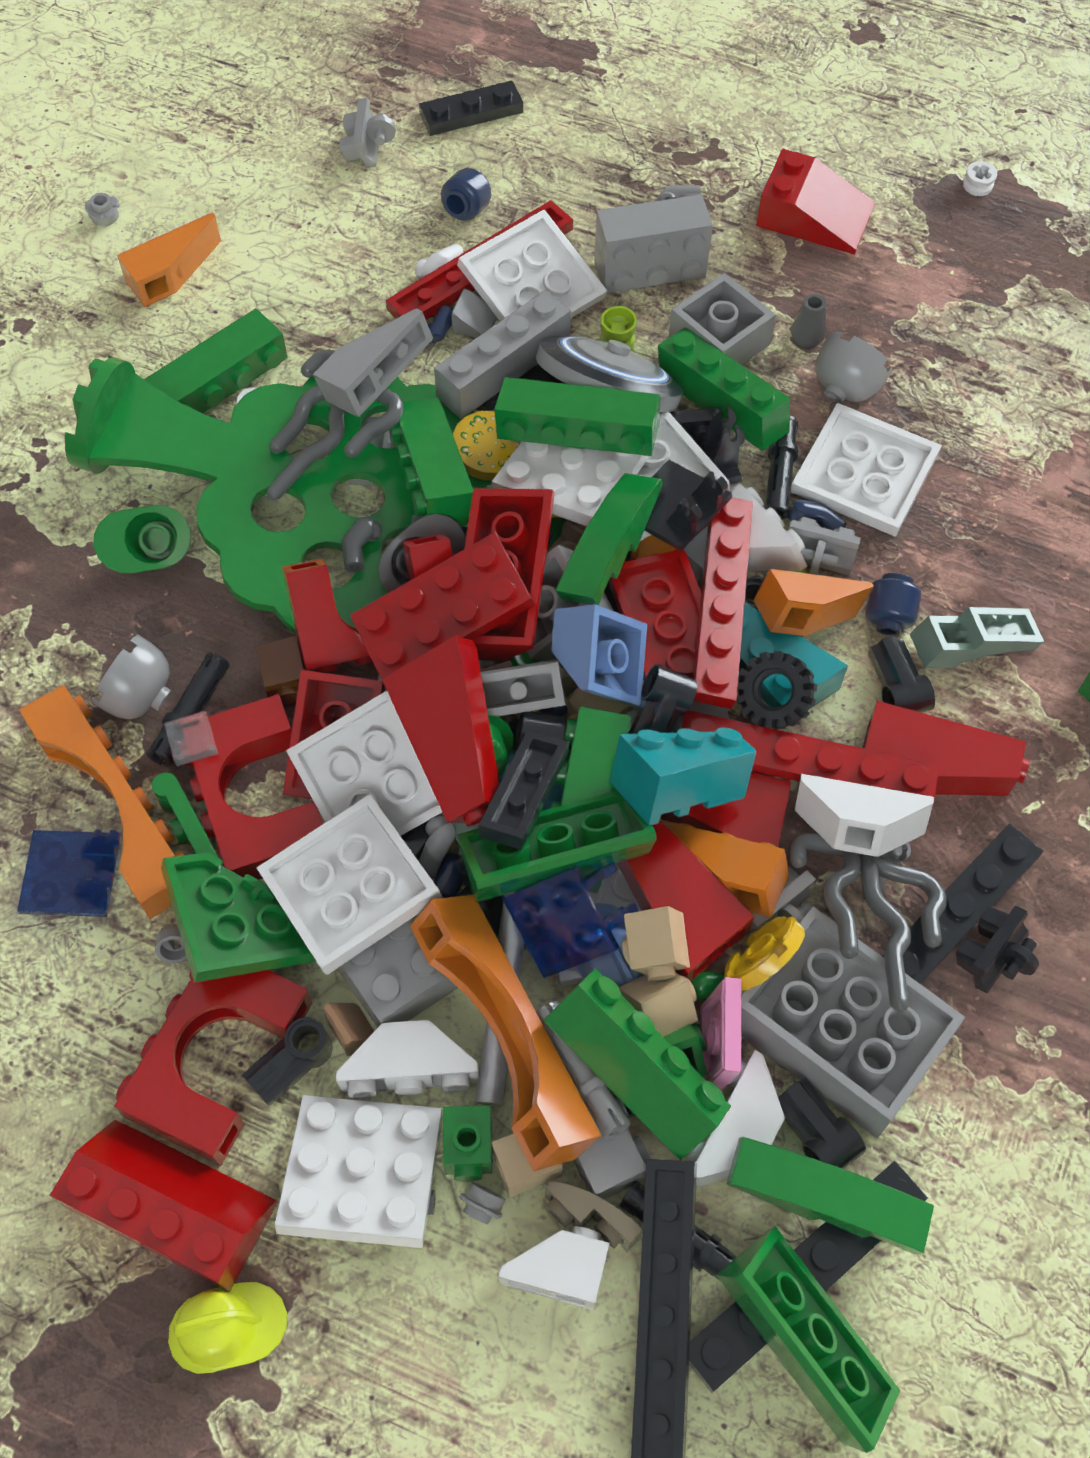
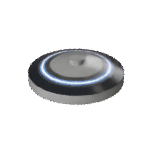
M550 336L541 340L536 354L538 364L549 374L566 384L660 394V412L677 409L684 392L682 385L673 376L650 360L630 351V346L619 341L609 340L607 343L583 337Z

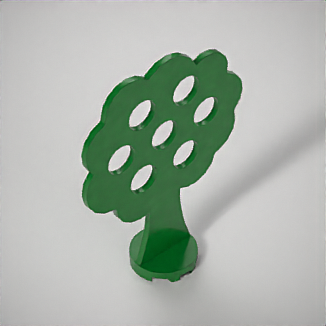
M108 355L106 361L95 358L89 364L91 381L88 387L78 384L72 399L77 423L75 435L65 432V453L68 462L74 467L95 474L102 473L110 465L130 466L168 471L212 482L204 489L196 505L197 528L205 544L220 555V569L224 585L236 600L256 610L274 612L286 628L295 633L281 567L302 563L308 554L317 549L332 548L343 552L342 538L359 517L348 516L339 511L333 503L332 493L339 484L351 479L368 480L377 485L383 492L385 501L380 510L371 516H366L380 523L382 533L380 538H376L375 542L367 541L363 545L364 569L360 572H355L348 583L332 589L338 614L346 623L356 627L350 615L389 593L381 583L378 567L382 555L381 549L387 540L399 535L411 524V517L415 515L412 501V492L414 491L407 490L404 478V467L406 466H399L396 447L389 449L381 448L369 443L355 458H349L344 451L346 444L361 429V425L366 418L375 413L386 412L388 406L374 401L360 417L346 411L344 414V436L339 445L328 456L314 461L286 491V494L297 498L304 506L305 516L303 520L291 530L276 532L266 530L256 523L251 514L252 506L259 498L267 494L268 487L295 458L286 449L280 454L273 453L270 450L269 444L292 418L295 405L300 397L309 389L318 386L314 376L309 378L303 386L277 383L260 386L245 394L233 409L231 422L227 423L196 411L160 391L138 376L133 365L128 361ZM398 377L387 387V389L399 395L402 402L436 397L435 385L419 384L406 387ZM322 400L314 405L310 410L307 424L317 425L329 431L328 416L332 404ZM441 402L453 434L457 423L462 419ZM468 475L473 490L474 488H486V485H492V480H481Z

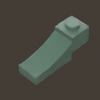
M969 607L960 616H928L910 633L924 668H956L960 663L985 656L1016 651H1034L1044 642L1029 609Z

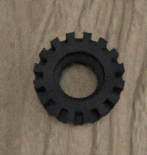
M774 651V653L763 652L759 654L760 657L758 658L752 657L747 661L749 664L747 668H741L739 672L741 679L738 682L737 690H739V696H737L736 701L743 708L741 712L746 717L752 719L751 722L773 729H786L788 726L794 727L799 724L798 721L800 719H806L810 714L808 712L809 708L815 705L814 692H817V684L813 682L814 675L806 667V664L795 656L781 651ZM773 674L784 675L792 686L790 699L779 707L767 705L761 696L762 683Z

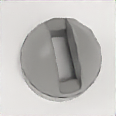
M177 924L161 928L156 937V955L166 963L175 964L187 959ZM173 940H179L181 945L175 947Z

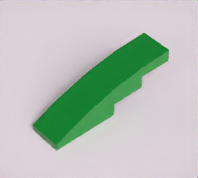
M628 473L623 474L599 506L573 551L556 588L560 599L589 605H599L609 578L617 579L628 551L636 552L662 488V479Z
M739 1138L727 1185L810 1221L820 1219L860 1237L872 1236L912 1254L924 1253L934 1209L933 1204L813 1158L750 1138Z

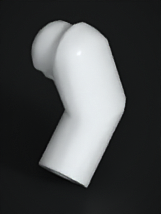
M453 244L432 254L428 260H419L415 266L416 276L421 279L464 253L462 247L458 244Z

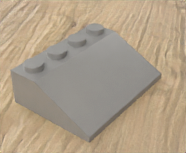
M812 907L799 923L805 929V937L792 958L773 976L758 986L745 990L741 995V1035L798 1079L806 1078L819 1095L875 1138H878L966 1017L906 973L909 1006L903 1012L893 1010L889 1001L884 957L859 939L858 955L853 959L843 957L840 952L837 923L815 907Z

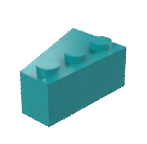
M744 603L739 672L741 668H747L749 665L747 661L752 657L758 658L760 657L759 654L763 652L774 653V651H781L802 660L806 667L812 671L814 675L813 682L817 684V692H814L815 705L840 690L848 668L847 664L799 635L770 632L760 612ZM773 674L762 683V699L771 707L782 706L791 697V683L782 674ZM738 675V682H740L741 675Z
M718 728L716 732L679 729L677 733L640 730L638 734H620L609 782L650 826L659 823L660 816L665 813L674 811L676 816L681 817L689 814L690 806L703 803L704 807L711 808L745 798L757 751L742 738L738 731L730 728Z

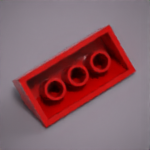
M474 488L464 549L496 532L536 604L472 640L477 648L479 660L505 661L533 649L555 495L553 489Z
M113 1120L76 1150L49 1195L65 1208L228 1292L231 1291L278 1204L276 1199L117 1120Z

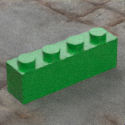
M255 308L144 380L176 401L204 413L210 408L218 406L224 399L239 389L247 387L253 380L270 369L277 367L288 358L283 333Z
M686 327L658 345L659 367L673 376L684 389L683 396L702 409L721 407L723 419L727 417L726 407L730 406L736 414V422L731 427V430L735 432V426H740L745 434V440L761 451L790 432V398Z
M505 377L494 409L497 439L652 456L660 424V394Z
M439 397L402 402L404 406L403 414L398 423L389 430L391 442L396 443L399 466H406L404 467V478L407 490H414L412 492V501L415 515L440 514L449 516L460 526L468 525L473 487Z
M580 706L576 720L568 718L564 740L569 742L571 749L569 759L565 760L555 785L563 786L561 802L552 801L551 808L616 791L609 781L619 735L628 734L631 716ZM605 866L546 882L545 884L597 894L602 884Z
M596 968L543 1020L680 1161L719 1126L731 1108L721 1090L714 1083L706 1081L693 1068L685 1053L678 1047L672 1046L655 1029L652 1020L645 1013L637 1011L621 994L617 984L610 978L603 976Z

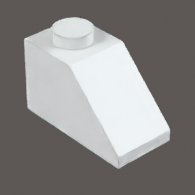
M575 1226L572 1233L561 1230L501 1266L499 1284L594 1310L609 1243L600 1240L601 1234L588 1228Z

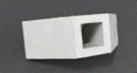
M739 482L730 484L732 497L753 502L747 571H769L770 569L801 571L806 568L807 565L801 553L805 546L798 534L793 529L786 531L783 528L784 524L773 508L770 507L767 510L763 508L764 504L760 496L751 486L745 489Z
M801 774L795 811L833 849L879 857L925 834L934 797Z
M429 1020L382 1023L336 1071V1081L341 1093H348L349 1097L357 1099L376 1096V1091L395 1090V1093L398 1095H416L422 1093L425 1087L442 1086V1090L446 1092H461L468 1090L470 1084H478L479 1078L477 1061Z
M754 1050L748 1063L741 1060V1072L728 1084L735 1088L728 1100L731 1108L719 1126L711 1133L706 1144L702 1142L690 1152L686 1160L697 1163L696 1188L728 1179L740 1137L772 1145L785 1119L764 1056Z

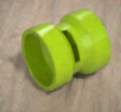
M613 306L606 309L601 316L599 341L607 343L609 340L619 341L630 346V351L633 352L636 341V314L631 309L623 306Z

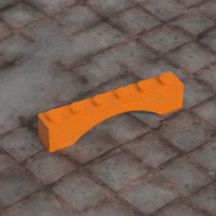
M62 685L20 708L19 712L48 759L68 764L90 775L104 786L117 802L123 825V851L119 871L148 918L151 919L171 907L172 904L161 866L163 858L182 856L184 853L181 851L174 855L168 844L174 841L169 830L161 818L153 822L147 814L149 810L153 809L151 803L141 787L132 790L126 780L132 778V775L120 755L112 759L107 752V749L112 747V744L100 725L94 728L90 726L87 719L93 715L81 695L79 694L72 698L65 685Z
M474 895L432 899L412 922L410 928L428 964L445 975L468 996L484 1016L497 1037L507 1061L513 1086L514 1110L511 1129L532 1170L537 1171L575 1160L602 1135L479 903L475 901Z

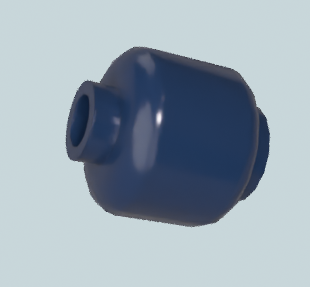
M473 168L458 170L443 184L440 193L441 202L450 216L461 221L474 219L489 204L492 196L491 187L486 177Z
M887 573L882 576V579L872 583L874 587L868 595L865 615L868 621L876 625V631L886 635H899L901 630L909 629L916 624L921 602V590L914 584V580L911 577L903 574Z

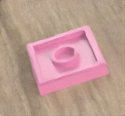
M725 977L700 1006V1030L706 1045V1051L702 1053L708 1073L703 1078L714 1083L721 1091L741 1072V979Z

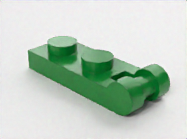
M171 773L157 775L152 781V789L158 798L161 808L167 813L175 814L176 818L169 821L180 844L189 841L194 851L191 854L208 852L218 858L177 778Z

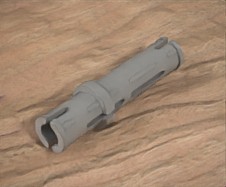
M557 1001L549 1003L550 1011H548L545 1005L537 1010L536 1013L588 1111L600 1129L603 1139H610L614 1136L612 1133L614 1130L618 1135L629 1127L631 1123L624 1115L609 1087L543 1021L559 1005Z

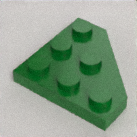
M208 852L163 858L161 870L194 983L316 962L267 884L249 874H246L244 878L223 867V860Z

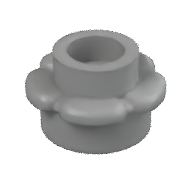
M96 193L86 202L85 211L95 224L108 226L118 219L119 212L117 208L120 207L117 198L113 196L110 197L106 193Z
M471 1182L466 1194H460V1199L466 1203L463 1212L468 1216L485 1224H489L492 1217L496 1219L502 1217L503 1214L500 1211L506 1199L494 1191Z

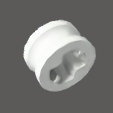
M984 161L971 163L966 170V176L963 180L964 189L975 196L988 195L992 191L997 178L996 168Z

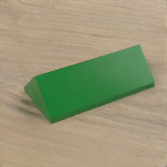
M617 790L541 811L522 850L479 837V828L457 834L476 902L649 854L657 840L656 831L653 826H649Z
M773 1226L716 1276L840 1442L868 1453L875 1449L900 1390L778 1228Z

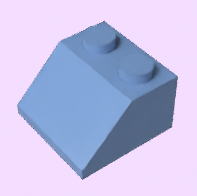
M596 604L555 609L551 651L582 691L633 707H640L642 702L641 690L643 686L647 624Z

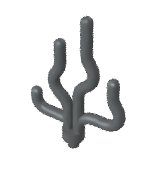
M327 349L314 353L302 365V375L311 378L315 371L336 350ZM319 386L309 389L300 397L295 405L292 418L269 444L270 450L273 453L280 454L289 446L307 424L312 407L318 402L325 400ZM386 388L375 400L388 406V409L381 417L364 425L346 444L344 451L349 458L357 457L375 437L389 431L398 423L403 414L404 406L400 396ZM332 404L328 416L329 431L326 436L304 448L268 487V498L274 501L280 499L315 460L329 454L339 445L344 436L345 410Z
M804 833L796 836L790 843L789 848L790 863L796 868H802L807 863V850L843 857V868L833 873L825 881L823 897L827 908L837 921L840 952L847 959H853L858 955L859 946L855 918L851 908L843 899L841 890L852 884L861 871L863 894L867 905L892 931V937L885 946L884 952L890 1005L897 1012L905 1011L909 1006L903 954L910 945L911 931L905 917L882 895L879 876L894 882L916 886L925 892L928 901L921 911V927L923 940L930 948H936L942 941L939 918L946 908V894L942 885L936 878L925 871L889 862L882 856L876 857L833 849L819 834Z

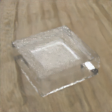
M206 711L164 723L172 755L177 766L219 754Z

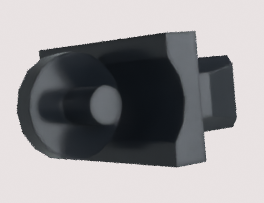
M1015 905L1008 914L988 907L978 924L979 934L991 939L986 947L968 938L958 948L956 952L957 965L974 975L975 988L988 993L1001 974L1013 980L1018 972L1024 975H1032L1038 969L1039 961L1032 953L1037 944L1034 940L1027 938L1029 930L1023 923L1028 916L1026 910Z

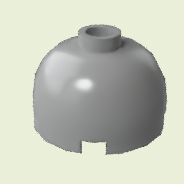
M843 332L830 333L822 345L815 366L818 380L825 388L824 394L830 400L840 404L844 400L854 403L867 401L874 397L893 371L892 367L888 369L884 367L887 358L874 346L856 336H853L848 342L839 339Z
M136 635L130 640L137 645L134 650L129 653L123 649L103 676L96 688L104 693L103 696L92 697L91 700L93 705L117 718H138L143 716L151 707L159 711L172 692L166 687L170 676L168 661L155 645L140 635Z

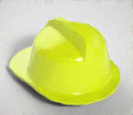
M258 1282L234 1284L230 1292L220 1287L202 1291L187 1299L176 1311L169 1326L168 1344L172 1356L183 1369L196 1374L213 1373L250 1364L267 1357L281 1343L287 1329V1311L282 1298L271 1287Z

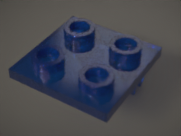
M96 829L94 832L33 830L17 909L18 913L107 917L121 834L115 830H110L108 833L102 832L100 829Z
M613 861L605 867H598L584 877L576 865L502 898L543 978L601 957L619 948L611 930L625 920L624 914L638 912L639 909L635 902H631L625 908L621 906L604 918H601L588 893L591 888L618 870Z

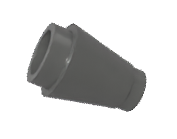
M811 294L805 297L791 326L790 331L793 340L802 348H814L826 337V301L820 295Z

